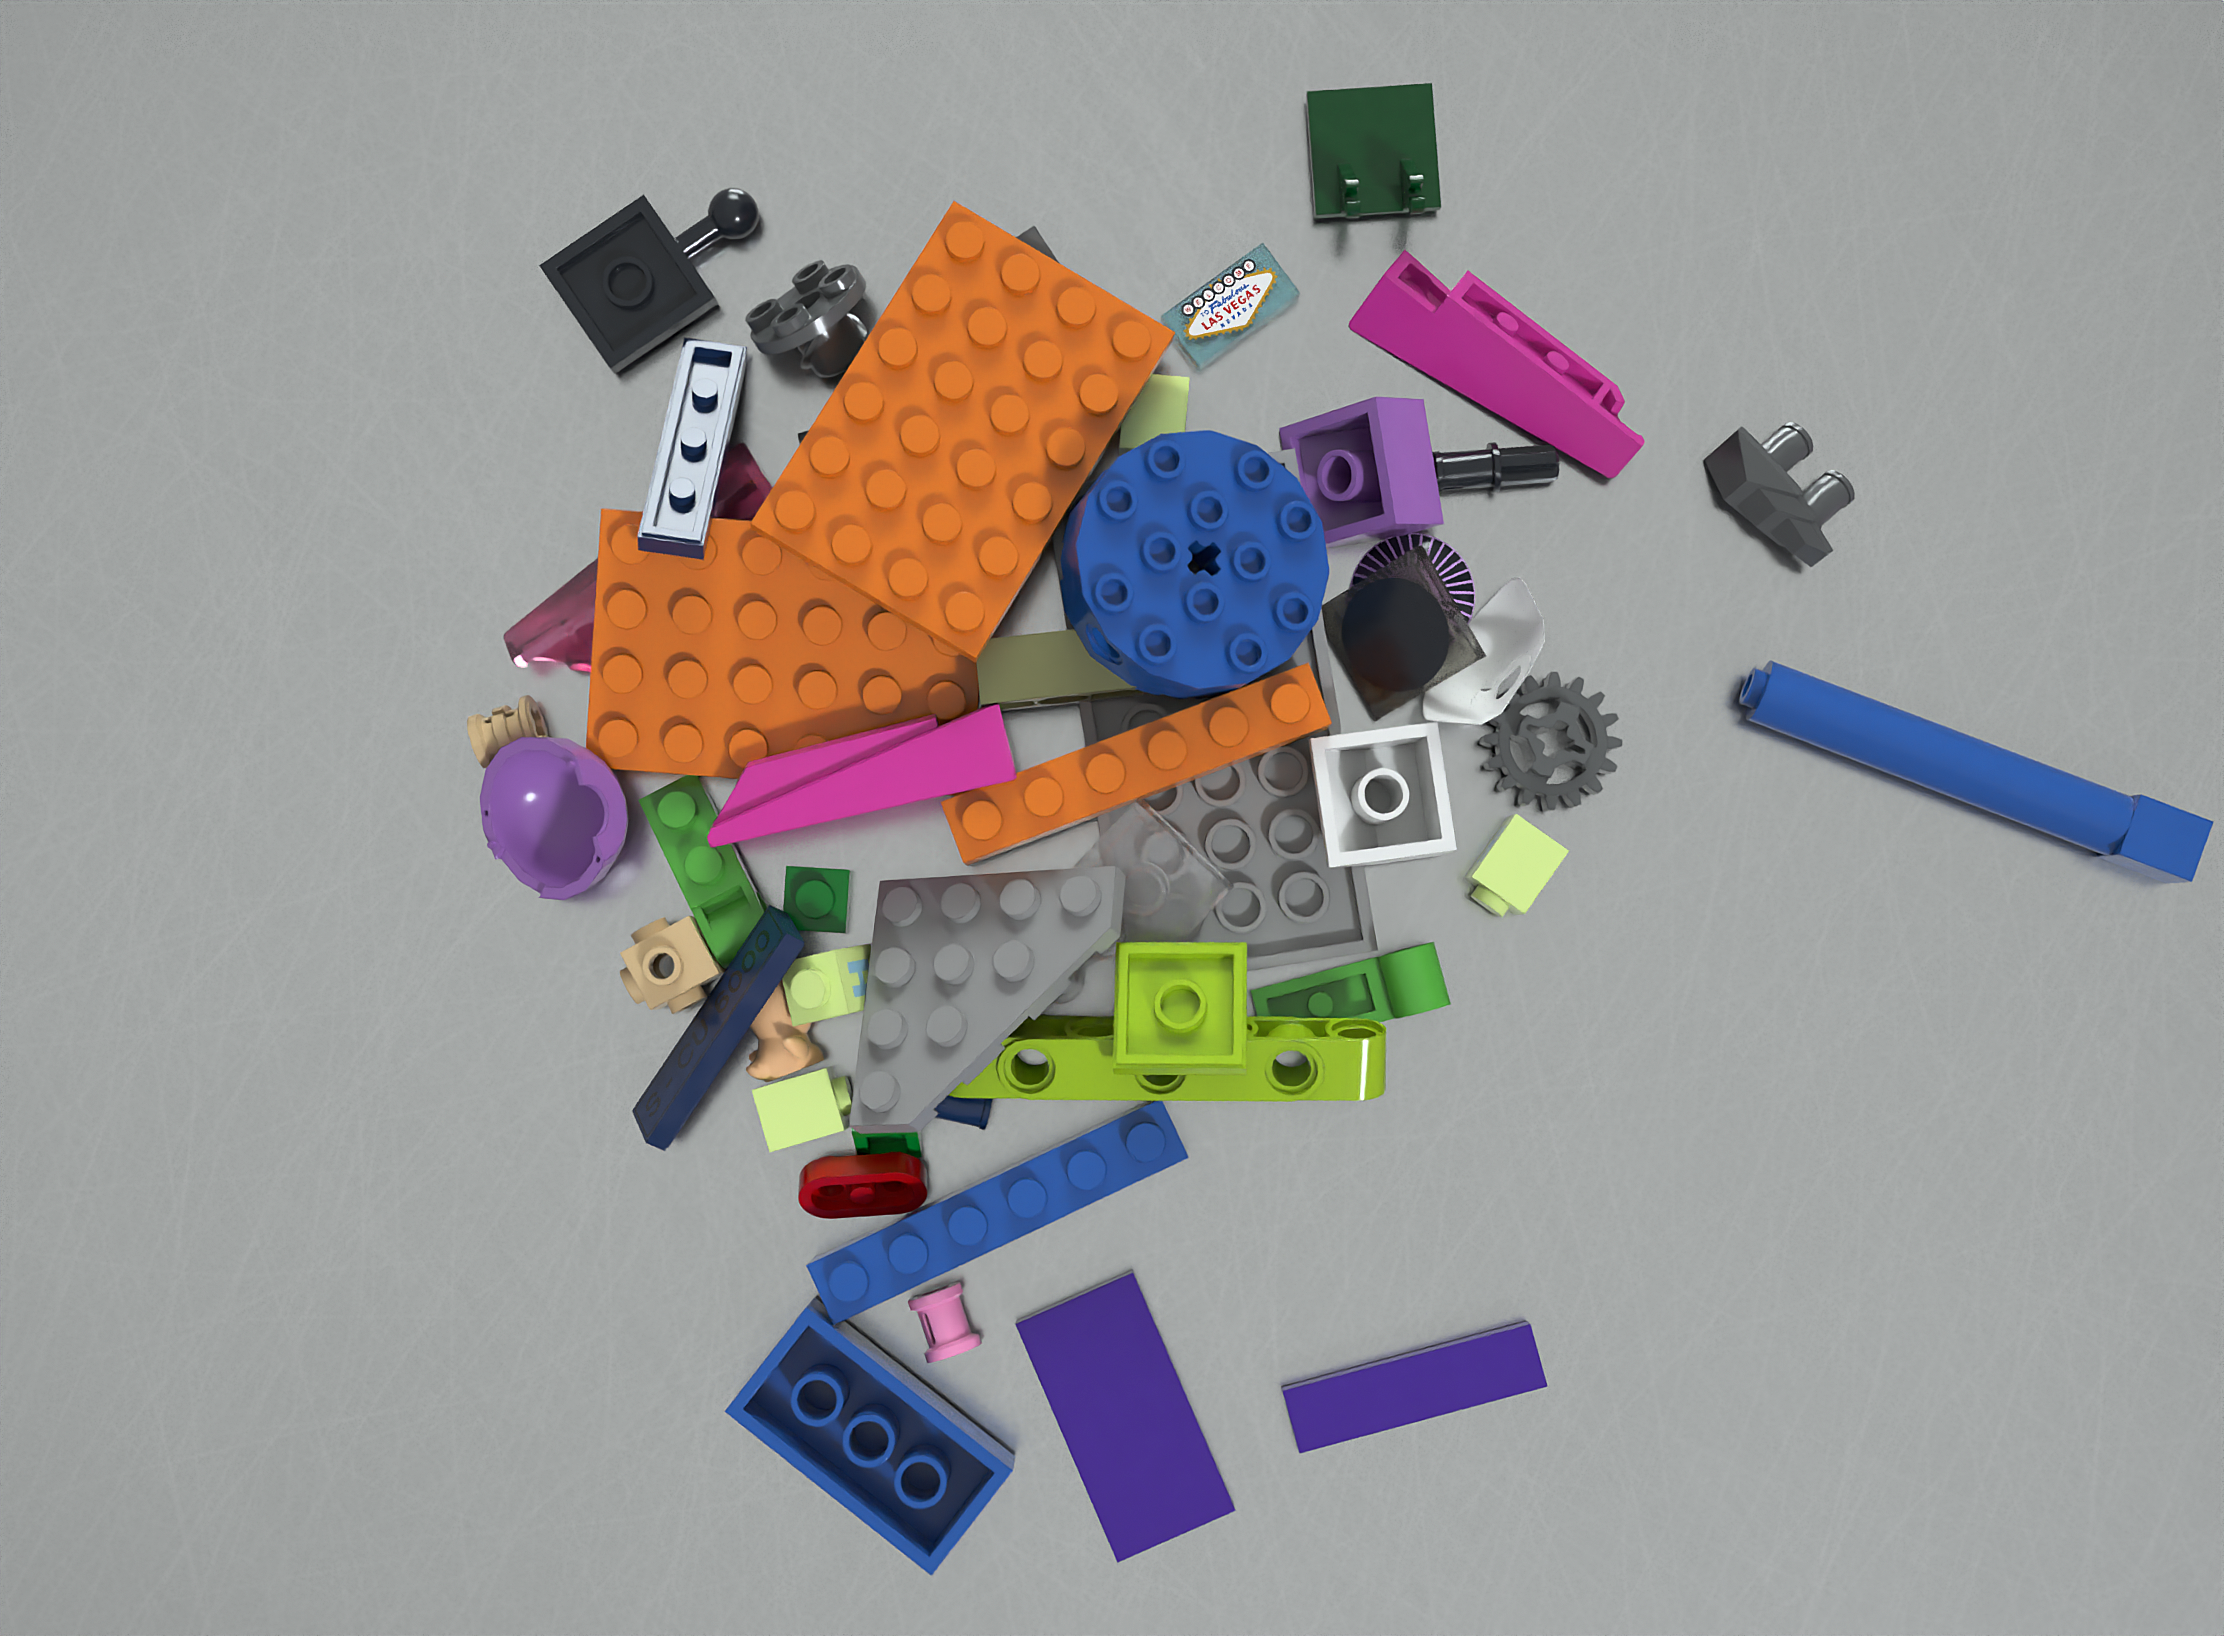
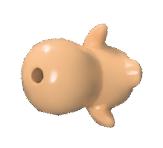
M782 980L750 1026L758 1039V1049L749 1054V1060L752 1063L746 1068V1072L751 1077L757 1080H764L766 1083L824 1060L822 1050L818 1045L811 1043L807 1035L811 1023L792 1026Z

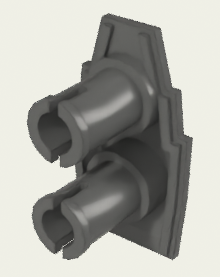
M1787 422L1772 437L1760 444L1741 426L1704 459L1724 501L1778 545L1786 547L1801 561L1813 567L1833 551L1821 531L1822 525L1854 500L1855 492L1853 486L1843 474L1834 470H1828L1819 477L1817 482L1803 492L1787 472L1800 460L1805 459L1813 452V442L1808 432L1794 422Z

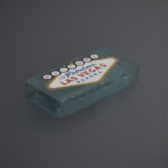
M1261 243L1161 315V322L1164 326L1175 332V341L1198 371L1297 300L1300 292L1265 244Z

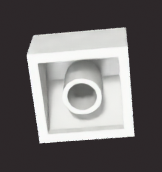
M1438 722L1316 737L1308 740L1327 868L1374 865L1441 856L1457 850Z

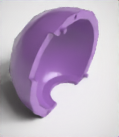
M521 737L501 747L485 770L480 794L483 831L488 841L487 847L492 850L495 860L502 859L520 882L540 893L539 898L564 901L586 891L606 876L625 844L629 821L626 797L619 780L601 758L589 749L567 738Z

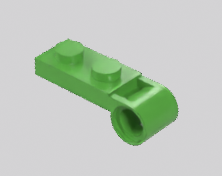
M685 775L638 801L709 948L721 967L727 969L768 906L760 893L755 889L734 844L709 847L707 835L719 813L702 778L696 775Z
M1434 942L1249 990L1256 1016L1361 1018L1380 1023L1424 1013L1451 1004Z

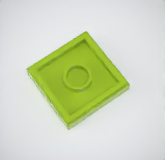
M1116 942L1113 1040L1114 1075H1247V942Z

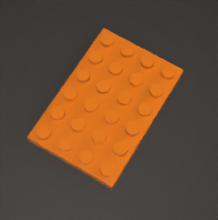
M953 201L751 521V528L753 531L976 663L1174 339L1175 332Z
M601 509L586 748L601 758L610 769L739 779L747 763L750 761L935 713L938 725L941 726L977 710L979 685L975 662L753 531L750 520L713 517L704 560L639 551L637 536L643 511ZM970 790L963 791V792H958V793H954V794H949V795H950V796H957V795H960V794H962V793L968 792V791H970Z

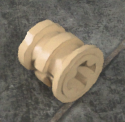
M530 695L520 697L518 708L512 710L508 705L492 709L493 716L485 718L481 714L469 716L467 720V730L471 746L478 762L483 768L488 767L501 747L521 737H548L543 716L538 705Z

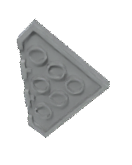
M1117 866L880 881L849 1126L860 1134L920 1132L939 1114L935 1107L961 1082L966 1085L972 1082L1005 1049L1002 1042L1028 1017L1035 1020L1072 984L1068 978L1095 951L1102 955L1120 937L1126 875Z

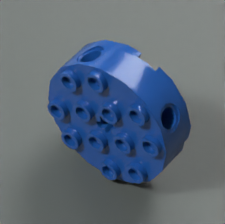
M1212 430L1160 434L1119 456L1107 470L1097 477L1070 512L1062 541L1064 546L1060 557L1063 575L1060 585L1064 612L1088 654L1129 685L1137 687L1135 689L1157 696L1164 694L1177 699H1204L1224 695L1237 690L1289 660L1319 620L1330 573L1322 521L1297 477L1258 445ZM1192 559L1200 568L1197 574H1193L1187 566Z

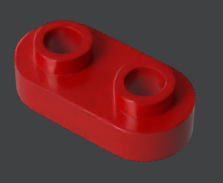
M903 1152L840 1157L826 1156L808 1163L799 1174V1204L807 1213L819 1218L838 1219L904 1214L919 1208L927 1198V1170L925 1165L919 1159Z

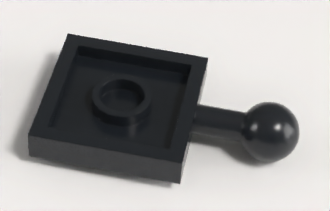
M738 188L721 190L712 198L708 208V215L674 238L645 195H642L539 266L604 361L615 374L718 304V301L689 259L721 237L740 239L749 235L758 222V206L753 197L744 190Z

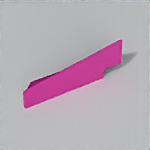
M1404 250L1384 273L1349 322L1350 329L1608 478H1615L1645 443L1642 435L1636 434L1620 421L1618 413L1625 404V400L1615 383L1468 270L1450 291L1415 257Z
M999 703L984 706L941 726L938 725L935 713L750 761L747 763L730 796L709 829L707 835L709 847H717L1014 780L1017 778L1015 762Z

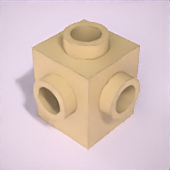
M687 916L671 926L665 917L658 919L632 933L631 937L635 945L620 952L627 966L619 971L620 976L635 1003L640 1004L645 1001L650 1010L662 1009L668 1006L672 1015L705 999L707 995L702 987L720 978L726 970L721 967L713 955L694 916ZM668 956L673 959L675 966L670 976L665 973L663 967L664 961Z

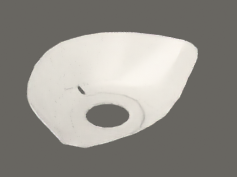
M1520 577L1511 579L1489 600L1471 620L1459 639L1448 650L1443 666L1426 687L1423 698V716L1425 720L1481 725L1504 711L1517 689L1529 674L1545 642L1544 619L1526 583ZM1521 667V672L1513 686L1502 697L1496 699L1497 693L1504 681L1514 670Z

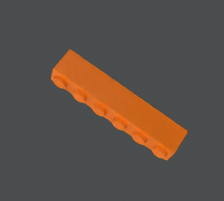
M1308 662L1016 773L1017 778L1014 780L976 788L941 801V805L962 861L965 865L969 866L1325 731L1332 722Z

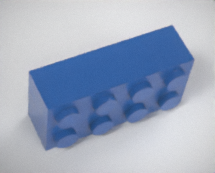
M815 1297L724 1411L931 1576L1013 1472L1016 1458L845 1321L833 1325L825 1306Z

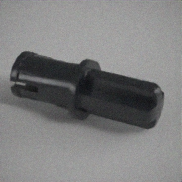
M1491 442L1487 444L1486 449L1432 452L1439 493L1446 490L1488 487L1491 493H1498L1501 486L1549 483L1557 480L1559 476V456L1552 445L1498 448L1496 442Z

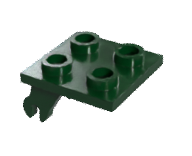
M1432 83L1307 91L1306 103L1315 218H1359L1360 215L1405 212L1421 214L1424 211L1441 209Z

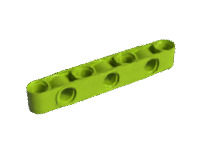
M1039 1015L1035 1020L1028 1017L1002 1042L1005 1049L968 1085L961 1082L949 1096L958 1098L1292 1102L1298 1100H1371L1380 1097L1386 1090L1387 1029L1378 1021L1361 1018L1247 1016V1075H1114V1016ZM1026 1049L1037 1050L1044 1054L1048 1061L1041 1065H1030L1023 1062L1017 1053ZM1292 1050L1302 1053L1307 1057V1060L1299 1066L1288 1067L1279 1063L1276 1057L1285 1051Z

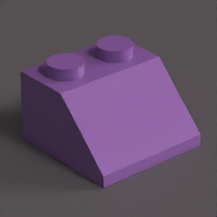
M1373 397L1279 428L1282 449L1295 448L1301 486L1322 521L1326 549L1403 536L1444 524L1424 399Z

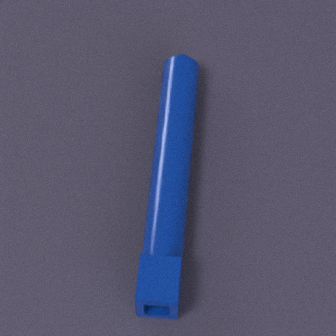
M1772 660L1765 665L1763 670L1756 668L1751 670L1740 695L1739 703L1748 706L1746 719L2088 848L2098 852L2096 856L2098 858L2167 884L2193 881L2213 825L2211 820L2142 794L2126 795Z

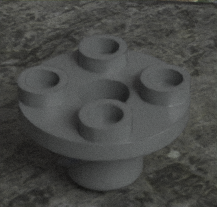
M818 260L805 266L794 275L792 283L795 287L777 300L769 299L757 305L748 313L745 321L751 329V339L761 353L773 355L797 347L802 354L800 362L802 369L812 368L814 373L820 377H831L849 368L865 342L864 337L868 335L866 326L857 316L849 313L865 292L866 281L856 266L845 264L828 269L823 260Z

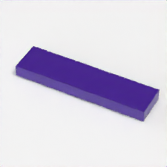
M1526 1321L1281 1387L1300 1454L1548 1386L1531 1324Z

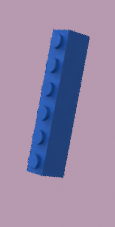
M1145 1101L817 1255L806 1266L833 1325L1173 1166L1189 1158L1164 1102Z

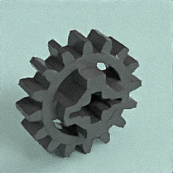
M1550 672L1546 675L1544 686L1539 688L1537 681L1532 675L1527 676L1521 684L1523 696L1520 697L1515 693L1506 706L1505 712L1488 721L1497 727L1496 732L1480 737V744L1495 748L1496 756L1483 764L1485 770L1502 769L1505 776L1497 786L1500 792L1513 786L1521 789L1518 795V805L1523 807L1529 805L1536 795L1541 796L1543 811L1547 812L1555 810L1558 796L1561 795L1570 808L1581 805L1579 791L1581 787L1592 795L1598 794L1603 790V787L1595 775L1598 772L1604 774L1616 772L1618 766L1605 756L1607 751L1621 747L1622 739L1607 736L1606 727L1614 724L1619 718L1617 713L1601 716L1597 709L1605 697L1601 691L1588 698L1581 694L1584 685L1583 678L1576 677L1564 688L1561 687L1558 672ZM1509 689L1504 690L1499 697H1502ZM1542 700L1555 701L1547 715L1537 719L1528 714L1525 716L1520 714L1531 703ZM1579 714L1587 723L1591 735V743L1582 737L1576 722ZM1554 727L1558 730L1556 741L1564 745L1565 750H1559L1547 757L1543 754L1545 743L1537 738V734H1543ZM1510 741L1520 746L1526 762L1522 770L1514 761L1510 749ZM1566 765L1573 769L1578 768L1582 770L1568 782L1547 784L1548 779L1552 777L1555 768L1558 766Z

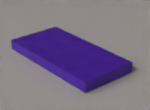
M1133 1270L1015 1322L1117 1563L1236 1511Z

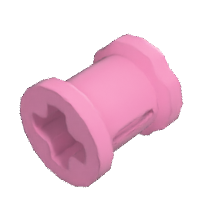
M960 1282L928 1291L908 1300L910 1310L917 1311L929 1347L924 1353L927 1363L958 1355L982 1344L979 1334L971 1332L959 1297L963 1293Z

